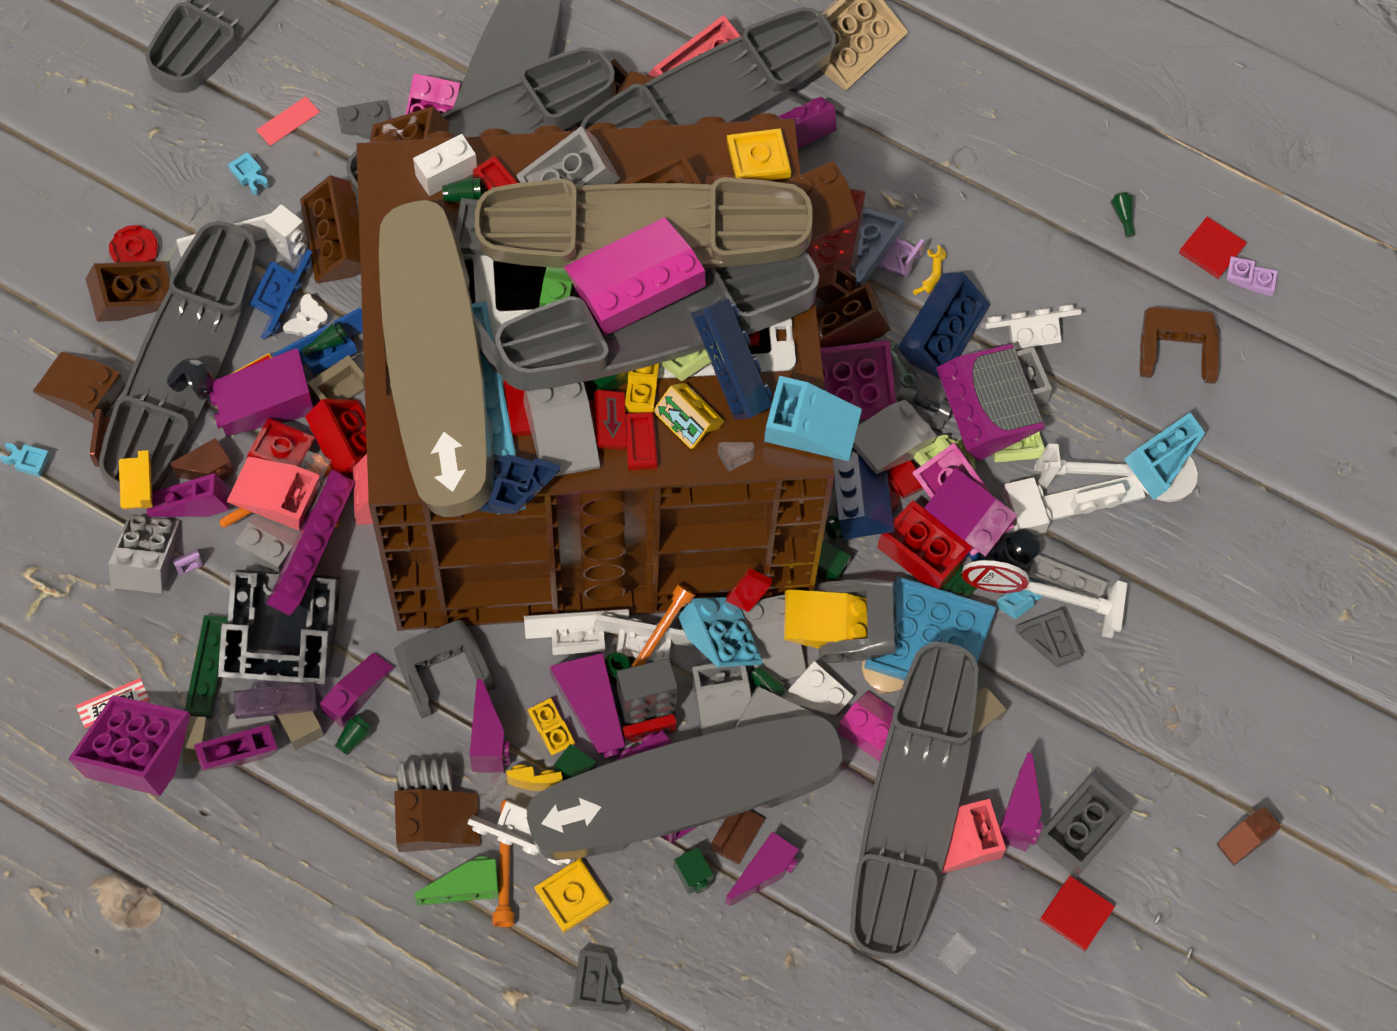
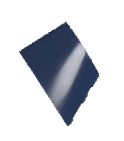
M494 454L496 474L494 475V480L496 482L489 501L478 511L497 514L517 513L560 472L561 465L537 458L531 461L510 454L507 457Z

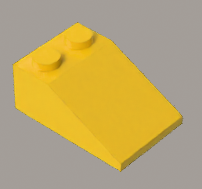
M803 590L785 591L784 640L819 649L827 642L868 638L866 598L847 593Z

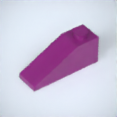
M213 473L152 492L153 508H147L146 515L149 517H208L230 510V503L227 500L231 489Z
M373 652L342 678L321 701L323 714L344 728L349 718L352 719L394 670V667Z
M269 724L194 745L202 771L238 766L262 760L277 750Z
M771 832L727 894L725 904L732 906L779 881L787 872L791 874L800 861L797 859L799 849L774 832Z

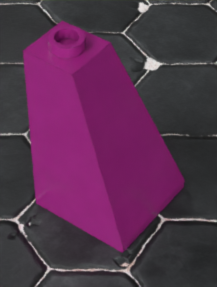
M603 653L551 665L548 669L551 678L596 753H604L605 758L620 754L619 749L624 748L625 745Z

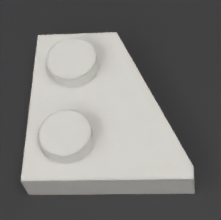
M815 661L782 696V698L805 709L820 711L834 717L854 697Z

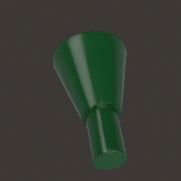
M1128 192L1118 193L1114 195L1110 203L1123 224L1125 237L1135 236L1132 223L1134 196L1128 195Z
M332 322L314 342L303 347L301 350L305 357H308L318 350L345 344L344 338L347 337V334L340 324L335 325Z

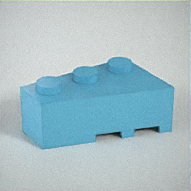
M1188 413L1137 448L1124 460L1152 499L1155 500L1169 489L1171 482L1180 472L1182 465L1192 454L1205 432L1193 415Z

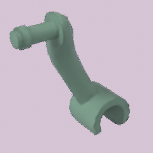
M895 341L890 347L891 360L901 375L900 388L902 386L907 388L910 386L905 381L915 384V376L907 372L900 357L893 352L899 346V343Z

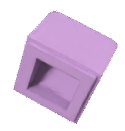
M197 550L172 560L179 576L203 566Z

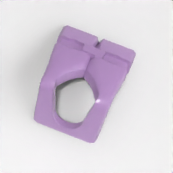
M898 237L877 267L885 268V271L907 277L912 270L914 258H920L924 253V239H921L916 247H913L906 241H901ZM908 258L904 266L902 259Z

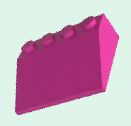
M665 217L564 266V270L581 299L586 303L603 336L706 286L703 266L691 247Z
M889 340L820 348L825 391L861 408L859 420L870 419L889 405L896 403Z

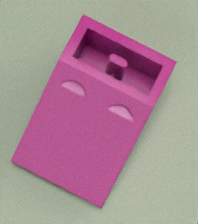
M414 73L406 114L432 106L440 114L453 109L461 83Z

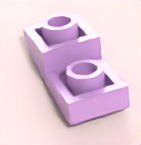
M1231 257L1226 280L1247 290L1273 296L1278 271L1255 267V261Z

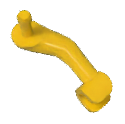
M937 245L938 251L936 254L931 249H928L927 253L933 259L932 272L926 280L922 281V287L913 290L914 295H918L923 291L930 294L941 277V262L946 258V251L941 246Z

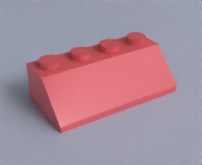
M723 15L656 65L647 76L656 78L714 47L740 37V35L725 15Z

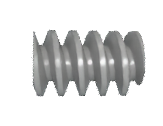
M443 758L441 766H438L436 760L432 759L430 767H427L425 760H421L419 768L416 767L414 760H411L407 769L403 761H400L397 769L398 791L402 790V788L404 790H412L413 787L415 789H423L424 786L426 789L433 790L435 785L438 790L444 791L445 785H447L449 791H453L451 765L449 766L446 758Z

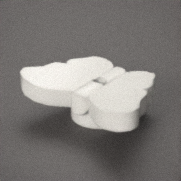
M305 294L300 303L301 312L297 313V318L286 322L283 325V330L287 334L305 337L318 330L321 325L328 322V315L321 306H318V303L312 299L310 294Z

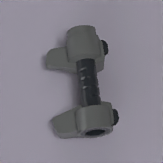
M902 386L896 399L897 401L906 400L914 409L920 406L934 412L932 429L937 432L942 430L945 421H948L952 412L947 399L940 400L939 403L925 399L920 396V390L915 386L907 388Z

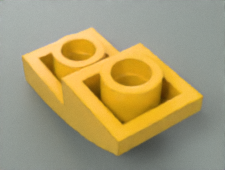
M659 363L629 371L625 412H654Z
M551 698L527 709L528 715L551 756L565 750L569 744L575 745L564 720L562 721Z
M517 765L512 767L511 770L506 771L508 784L525 790L543 791L563 781L561 772L555 773L554 770L543 771L539 776H534L533 766Z

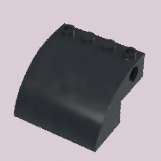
M238 569L231 572L228 622L221 625L218 677L325 684L330 670L335 643L340 577L313 575L300 604L289 616L266 604L280 572Z

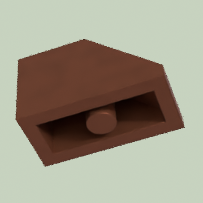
M836 263L817 269L819 280L816 296L824 302L830 303L858 288L856 286V277Z
M216 438L170 463L176 477L187 480L215 473L223 481L234 472L230 459Z
M1263 806L1241 822L1216 845L1234 866L1273 838L1281 829V826L1266 807Z

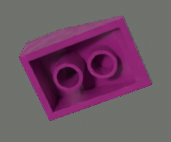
M956 467L924 508L984 556L989 553L1017 516V513Z
M477 679L469 753L472 772L504 774L505 765H510V741H505L503 727L483 680Z
M1028 752L1019 770L999 828L1004 844L1025 852L1030 844L1035 845L1044 823L1039 821L1042 810L1033 754Z

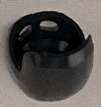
M193 358L185 359L173 368L167 377L166 383L176 392L182 391L189 384L197 397L203 400L212 388L213 373L204 362Z
M1021 529L1009 536L1003 537L994 547L992 554L995 561L1008 563L1025 570L1039 554L1040 544L1033 533Z

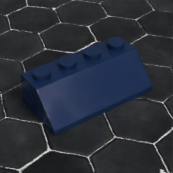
M964 272L943 273L897 349L911 365L940 379L936 368L961 355L988 310L990 303Z
M729 298L692 312V318L734 420L749 419L771 407L770 399H772L770 388L761 380L759 375L761 366L755 356L752 357L748 348L750 339L744 329L741 330L737 319L740 316L736 305L733 302L730 303Z
M853 447L849 461L833 458L838 516L843 540L895 532L887 470L876 474Z

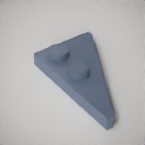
M867 208L862 210L863 225L860 228L861 238L859 239L857 254L859 261L855 272L857 287L867 282L905 228L904 220Z

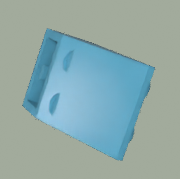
M779 376L766 425L764 442L849 461L862 409L808 382Z
M726 597L693 599L678 616L687 639L717 667L762 665V658L741 609L726 602Z

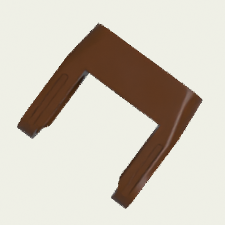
M1161 307L1146 309L1144 311L1140 338V377L1151 378L1153 366L1156 363L1157 340L1202 344L1201 377L1204 383L1215 384L1218 376L1219 333L1216 316L1213 313Z

